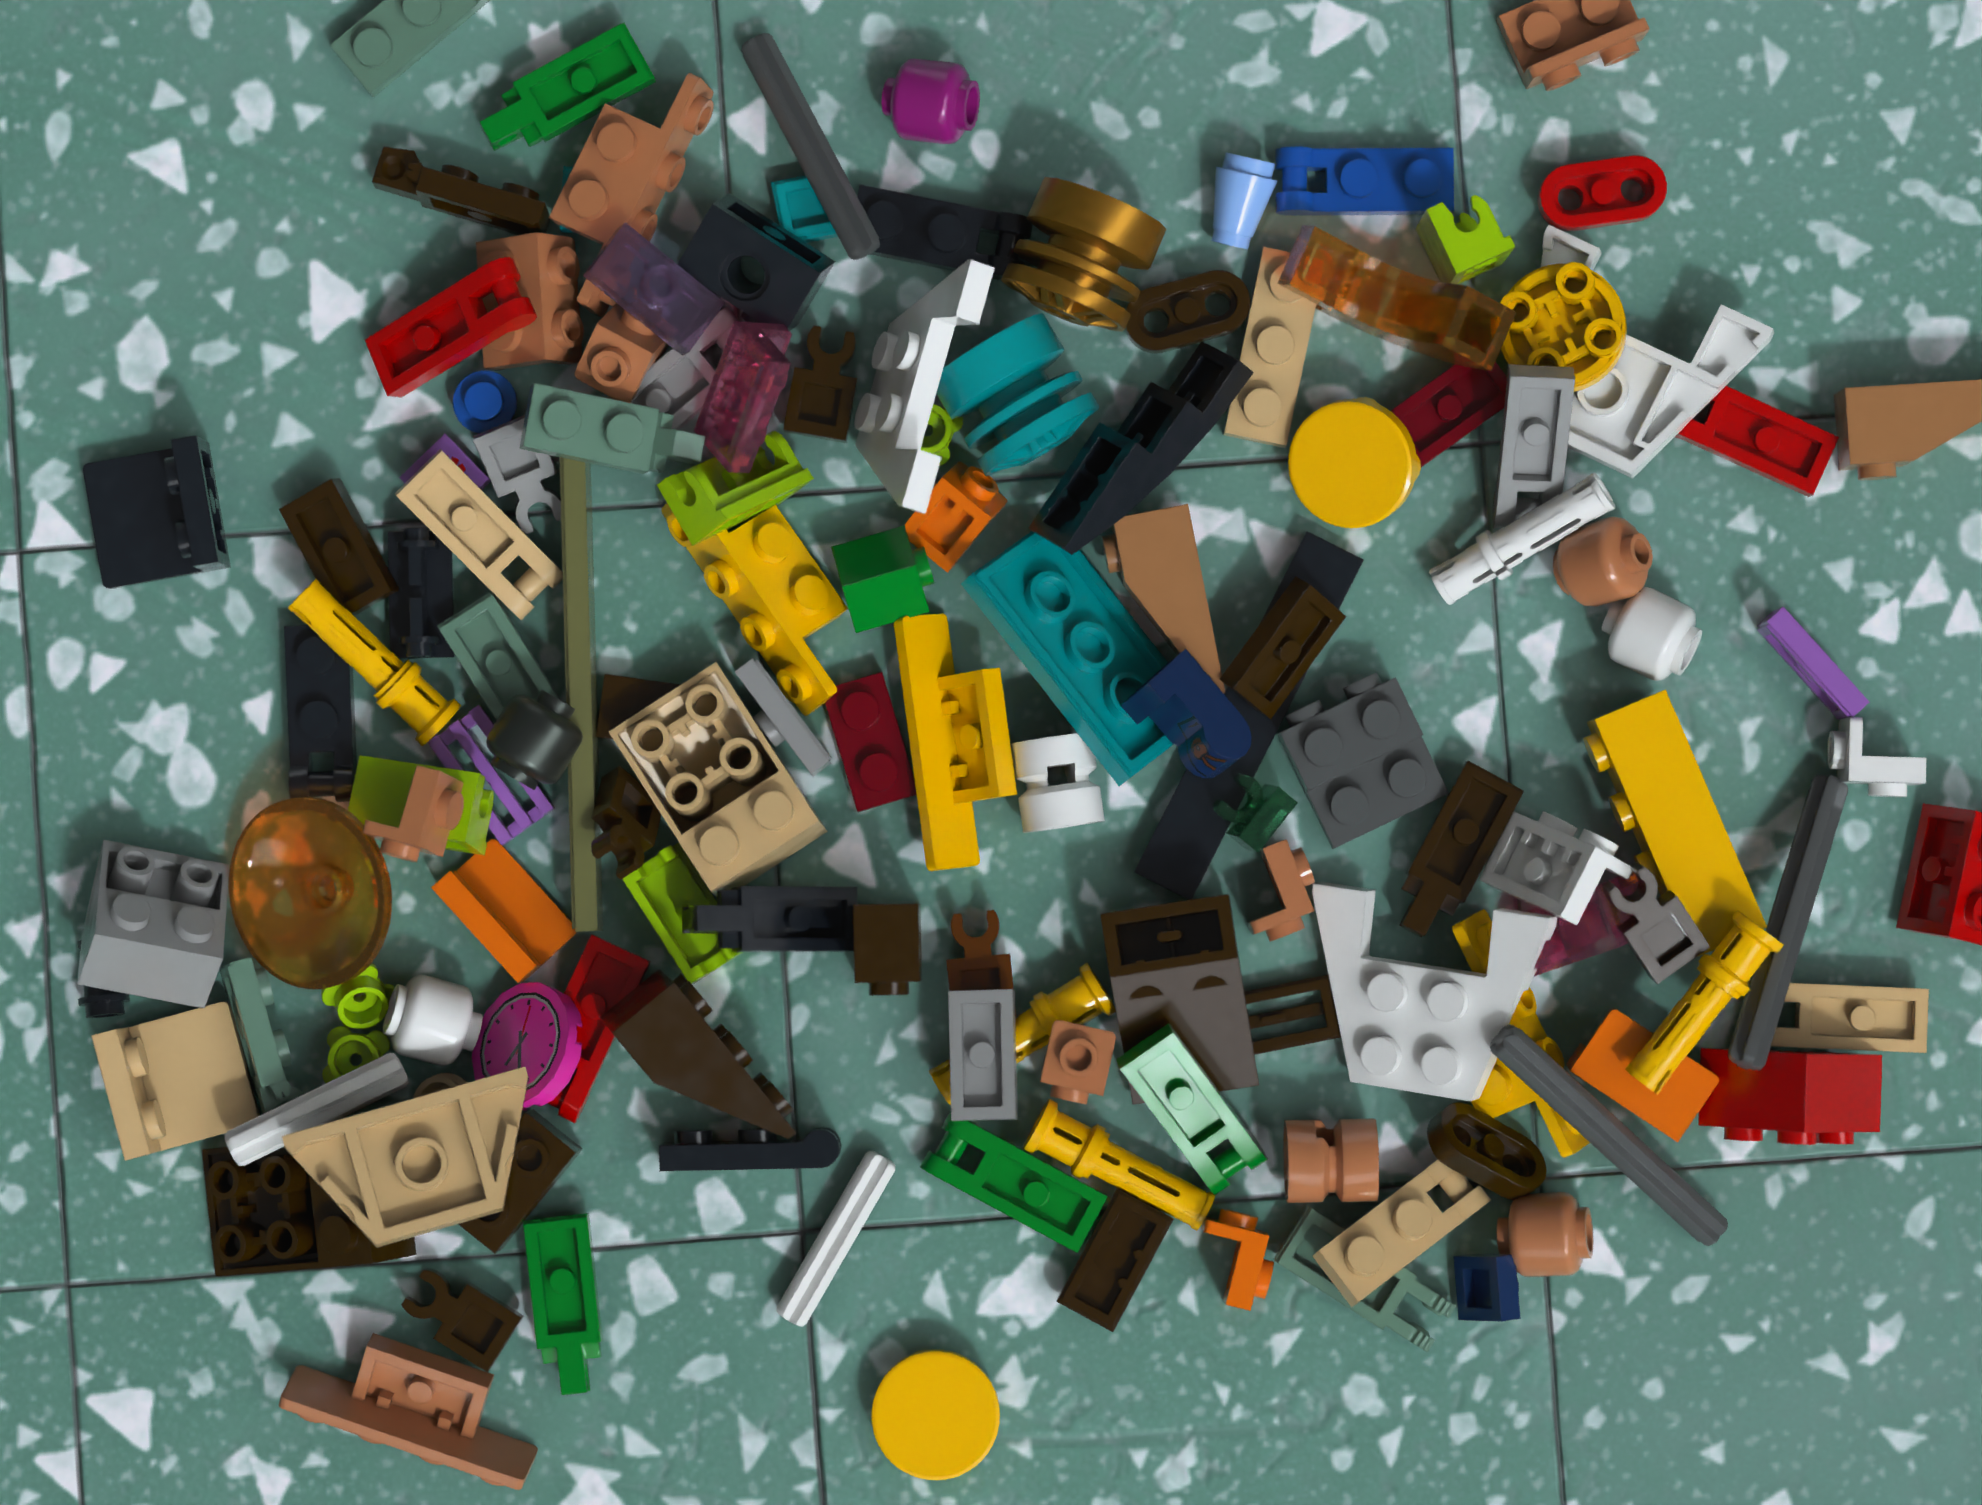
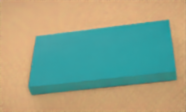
M1031 531L973 572L961 583L1118 786H1121L1174 745L1149 716L1137 725L1121 707L1131 695L1168 662L1080 550L1071 555Z

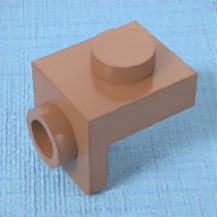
M619 301L596 324L574 375L576 379L615 400L631 403L639 390L646 372L665 353L675 330L660 323L659 316L652 310L638 304H625Z
M417 765L399 828L366 820L362 833L382 841L379 852L391 857L416 863L420 852L443 857L449 832L458 825L462 816L464 799L461 791L464 783L441 771Z
M1286 839L1259 849L1282 909L1249 921L1247 924L1253 935L1265 931L1269 942L1304 929L1305 926L1301 916L1314 912L1305 886L1315 883L1310 865L1302 847L1291 851Z
M1056 1020L1052 1026L1039 1079L1042 1083L1052 1085L1050 1096L1081 1104H1087L1089 1093L1103 1096L1116 1041L1115 1034L1107 1030Z

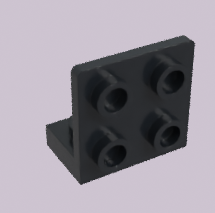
M197 435L172 439V448L91 462L83 466L97 556L104 587L115 589L231 568L210 445L207 441Z

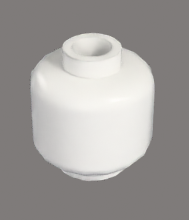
M1643 587L1639 593L1628 600L1623 599L1613 602L1602 624V631L1610 634L1608 641V654L1614 662L1655 681L1664 680L1672 672L1681 675L1692 660L1702 637V630L1695 627L1696 614L1690 606L1649 587Z
M417 975L411 978L406 986L399 984L395 986L388 1003L387 1014L384 1018L383 1033L391 1035L392 1046L396 1053L435 1065L446 1066L457 1059L462 1049L469 1051L474 1049L480 1034L483 1016L473 1012V997L467 987L427 975Z

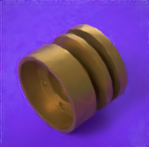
M1045 177L1027 219L1040 231L1050 236L1048 243L1019 239L1013 251L1020 258L1036 266L1037 269L1021 264L1009 263L1001 281L1009 288L1025 296L1032 305L1060 319L1081 326H1098L1108 330L1123 332L1131 314L1107 297L1135 302L1141 291L1127 278L1118 274L1120 266L1148 270L1153 263L1166 228L1145 212L1102 192L1070 181Z

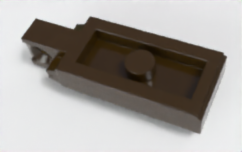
M383 147L372 180L375 189L419 201L422 207L516 235L535 232L546 233L550 223V215L546 203L539 201L540 195L530 188L514 183H503L502 189L478 183L479 177L475 173L461 167L443 165L441 171L424 167L413 150Z
M1470 761L1465 762L1406 872L1408 876L1401 889L1414 897L1399 926L1422 938V936L1426 935L1439 910L1450 916L1454 915L1459 904L1465 903L1524 790Z

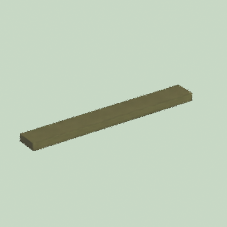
M560 457L566 704L575 709L569 721L577 725L583 735L582 743L568 765L572 929H575V932L603 931L601 857L599 859L595 858L591 851L593 839L601 834L600 826L592 819L599 790L598 737H596L598 714L591 464Z

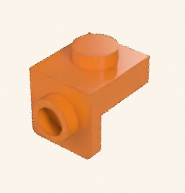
M1221 1208L1219 1218L1215 1219L1206 1216L1201 1229L1205 1233L1237 1241L1223 1301L1225 1305L1251 1311L1254 1297L1265 1299L1271 1281L1274 1262L1264 1259L1269 1235L1266 1231L1256 1229L1258 1217Z

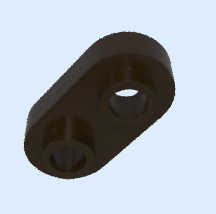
M1223 270L1208 271L1142 290L1135 302H1129L1126 310L1131 316L1125 331L1130 341L1137 348L1155 354L1226 336L1236 331L1244 323L1250 308L1249 292L1244 282L1238 276ZM1214 294L1224 296L1229 303L1227 313L1221 316L1211 315L1205 307V301L1209 296ZM1152 311L1162 312L1168 319V327L1160 333L1150 332L1144 325L1145 316Z
M1452 1103L1433 1117L1428 1124L1427 1139L1433 1154L1440 1162L1504 1198L1515 1200L1526 1196L1539 1187L1546 1178L1547 1170L1544 1157L1529 1138L1468 1104Z

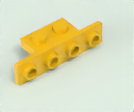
M666 503L661 511L667 520L671 535L680 545L686 547L704 573V579L708 588L715 596L724 601L740 624L741 633L745 641L754 650L759 651L775 674L781 692L790 702L796 704L804 716L817 710L837 692V687L804 639L840 617L848 607L776 505L772 506L730 533L724 530L692 546L669 505Z
M945 614L904 616L894 622V631L926 867L929 871L977 866L980 863L972 802L1017 795L1000 668H990L955 674L947 616Z
M1485 909L1473 913L1454 924L1452 931L1471 971L1487 974L1492 921ZM1529 987L1528 990L1523 991L1509 1024L1520 1028L1564 1069L1562 1052L1557 1043L1552 1038L1547 1037L1536 1014V1000ZM1498 1058L1480 1098L1471 1101L1474 1108L1492 1118L1535 1101L1563 1158L1577 1153L1590 1143Z

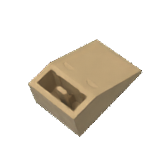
M717 662L609 731L703 881L716 897L719 890H731L732 887L747 885L828 832Z

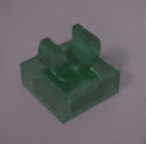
M1237 774L1233 780L1245 789L1247 793L1246 804L1241 809L1233 810L1227 803L1217 799L1213 804V808L1222 819L1234 822L1226 832L1227 835L1243 848L1259 853L1298 802L1278 786L1264 784L1261 788L1254 778Z

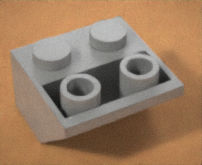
M103 840L82 933L77 984L205 1008L223 960L229 864Z

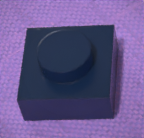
M1466 1254L1453 1256L1458 1320L1502 1322L1521 1319L1518 1294L1519 1282L1512 1255Z

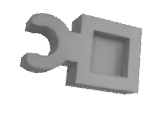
M525 415L473 436V441L498 498L516 491L519 498L516 504V520L521 530L529 534L534 531L532 521L528 516L529 508L538 502L546 503L551 507L556 521H560L561 498L552 489L544 487L541 481L557 474V469L551 455L519 448Z

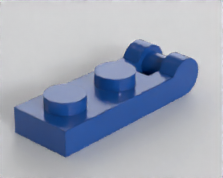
M1294 146L1281 147L1275 150V169L1282 171V192L1276 193V214L1292 216L1423 215L1426 209L1441 202L1445 204L1451 213L1454 212V148H1309ZM1307 171H1325V193L1307 191Z

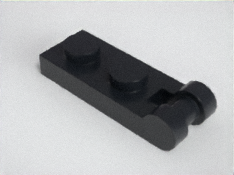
M859 185L857 197L880 241V247L870 255L955 271L967 260H974L994 267L992 279L997 280L1002 279L1009 263L1025 265V262L1020 261V257L1013 250L1019 239L1031 238L1033 224L1027 219L1028 216L1010 212H996ZM980 232L999 235L995 255L976 253Z
M308 625L284 626L290 760L289 795L291 803L311 804L313 797L335 796L336 802H350L357 770L353 667L335 653ZM334 752L333 771L313 772L312 753Z
M823 1126L810 1131L804 1140H777V1134L763 1128L738 1129V1141H713L712 1130L674 1131V1142H664L659 1145V1171L824 1168L830 1166L841 1153L842 1143L836 1131Z

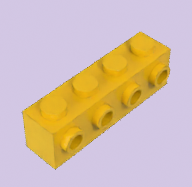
M1666 689L1588 721L1587 724L1591 735L1583 738L1584 744L1598 773L1605 770L1608 771L1617 792L1609 796V802L1623 832L1632 829L1642 853L1635 855L1634 861L1639 862L1652 872L1657 880L1660 895L1670 890L1679 898L1710 945L1707 950L1698 956L1717 948L1735 925L1732 917L1737 910L1762 929L1767 928Z

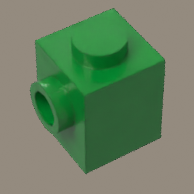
M905 525L831 546L856 633L894 623L897 619L904 616L914 617L930 612L923 587L935 583L924 547L911 549Z

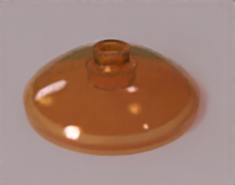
M297 797L286 799L260 811L242 831L233 851L229 870L231 910L238 932L247 949L270 974L289 985L305 989L334 987L346 983L364 972L377 957L384 944L392 913V890L389 872L375 839L362 833L364 825L351 812L334 802L322 798Z

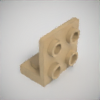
M226 1001L135 1026L113 1029L92 1035L125 1161L221 1135L260 1116L232 1009Z

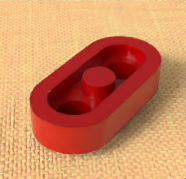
M1639 155L1563 165L1553 170L1541 184L1537 199L1538 208L1548 224L1562 231H1577L1640 222L1652 216L1664 202L1667 193V181L1665 174L1658 164L1647 157ZM1628 180L1639 183L1643 190L1642 199L1635 202L1625 199L1621 193L1622 183ZM1565 189L1575 191L1580 197L1579 208L1576 210H1566L1561 207L1558 201L1559 192Z

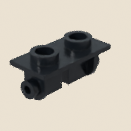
M405 528L403 531L388 532V569L399 588V591L389 596L390 651L399 659L455 657L454 652L437 627L454 616L452 551L432 531H429V528Z

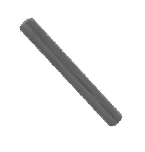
M1816 775L1811 780L1765 930L1784 946L1778 953L1770 952L1752 975L1748 985L1750 990L1745 995L1728 1050V1059L1743 1069L1761 1070L1766 1064L1848 794V787L1840 781V778L1832 775Z
M1510 1024L1503 1027L1498 1035L1494 1037L1490 1043L1491 1052L1692 1237L1706 1246L1713 1245L1718 1241L1719 1237L1727 1230V1219L1520 1028Z

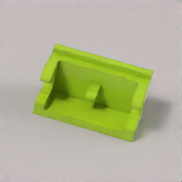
M1473 195L1470 198L1471 210L1478 216V224L1470 215L1461 213L1459 215V222L1455 225L1453 214L1441 202L1426 209L1415 228L1444 291L1502 265L1515 248L1511 236H1503L1489 205L1477 195Z
M774 430L763 436L767 447L774 454V465L767 459L765 450L755 438H751L741 445L676 475H670L657 484L692 546L761 514L774 505H780L814 479L808 468H802L788 442L780 433Z
M360 755L346 815V825L366 838H373L362 833L366 820L399 828L416 766L418 765L441 771L464 783L461 791L464 799L462 816L458 825L453 830H450L445 849L485 855L487 842L485 841L493 808L494 792L493 790L484 789L485 777L482 774Z
M679 842L674 846L670 845L659 851L655 857L643 863L639 869L623 878L626 886L686 980L691 984H695L743 953L732 952V949H718V933H682V907L717 905V900Z

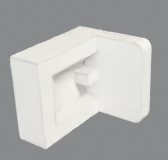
M1862 717L1840 719L1839 730L1830 731L1827 752L1828 766L1830 769H1838L1837 777L1840 778L1841 782L1868 784V796L1907 797V785L1926 783V758L1862 756Z

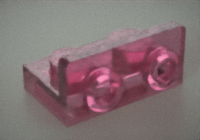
M734 321L694 428L695 434L705 436L704 444L728 472L750 473L759 447L765 440L767 426L779 394L786 385L787 373L791 362L786 358L785 352L792 333L783 324Z

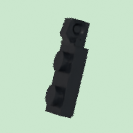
M738 886L732 887L731 890L717 891V905L682 907V933H718V949H732V952H854L853 905H858L857 887Z

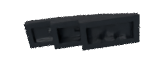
M1201 341L1169 390L1153 382L1149 383L1118 431L1099 422L1028 528L1035 534L1073 555L1122 519L1177 468L1214 427L1254 372L1240 360Z

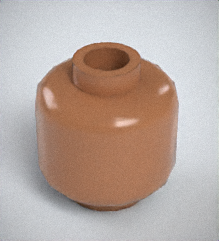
M1607 517L1592 521L1561 539L1558 549L1553 556L1554 576L1561 590L1583 606H1600L1631 598L1639 593L1648 578V569L1651 567L1653 560L1652 549L1647 538L1624 518Z
M1534 1193L1517 1198L1511 1203L1508 1217L1498 1218L1499 1254L1512 1255L1517 1272L1524 1277L1570 1276L1579 1271L1583 1259L1592 1258L1594 1239L1590 1210L1588 1207H1580L1576 1198L1570 1193Z

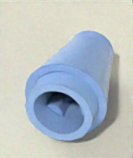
M1228 152L1225 153L1223 166H1216L1213 214L1214 231L1211 241L1243 249L1249 248L1251 237L1254 236L1277 183V180L1272 179L1274 163Z

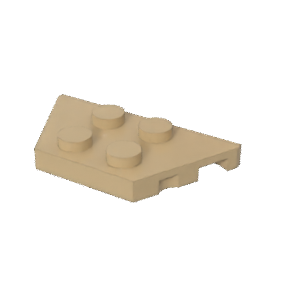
M521 1067L282 1136L283 1144L292 1157L376 1248L501 1212L504 1208L527 1089L526 1067Z

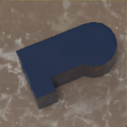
M1186 649L1155 673L1121 705L1137 725L1149 716L1172 744L1178 747L1180 760L1186 769L1201 778H1214L1246 755L1251 747L1252 736L1246 720Z

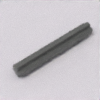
M762 33L747 40L741 48L743 58L849 258L858 260L872 254L880 247L879 236L772 35Z

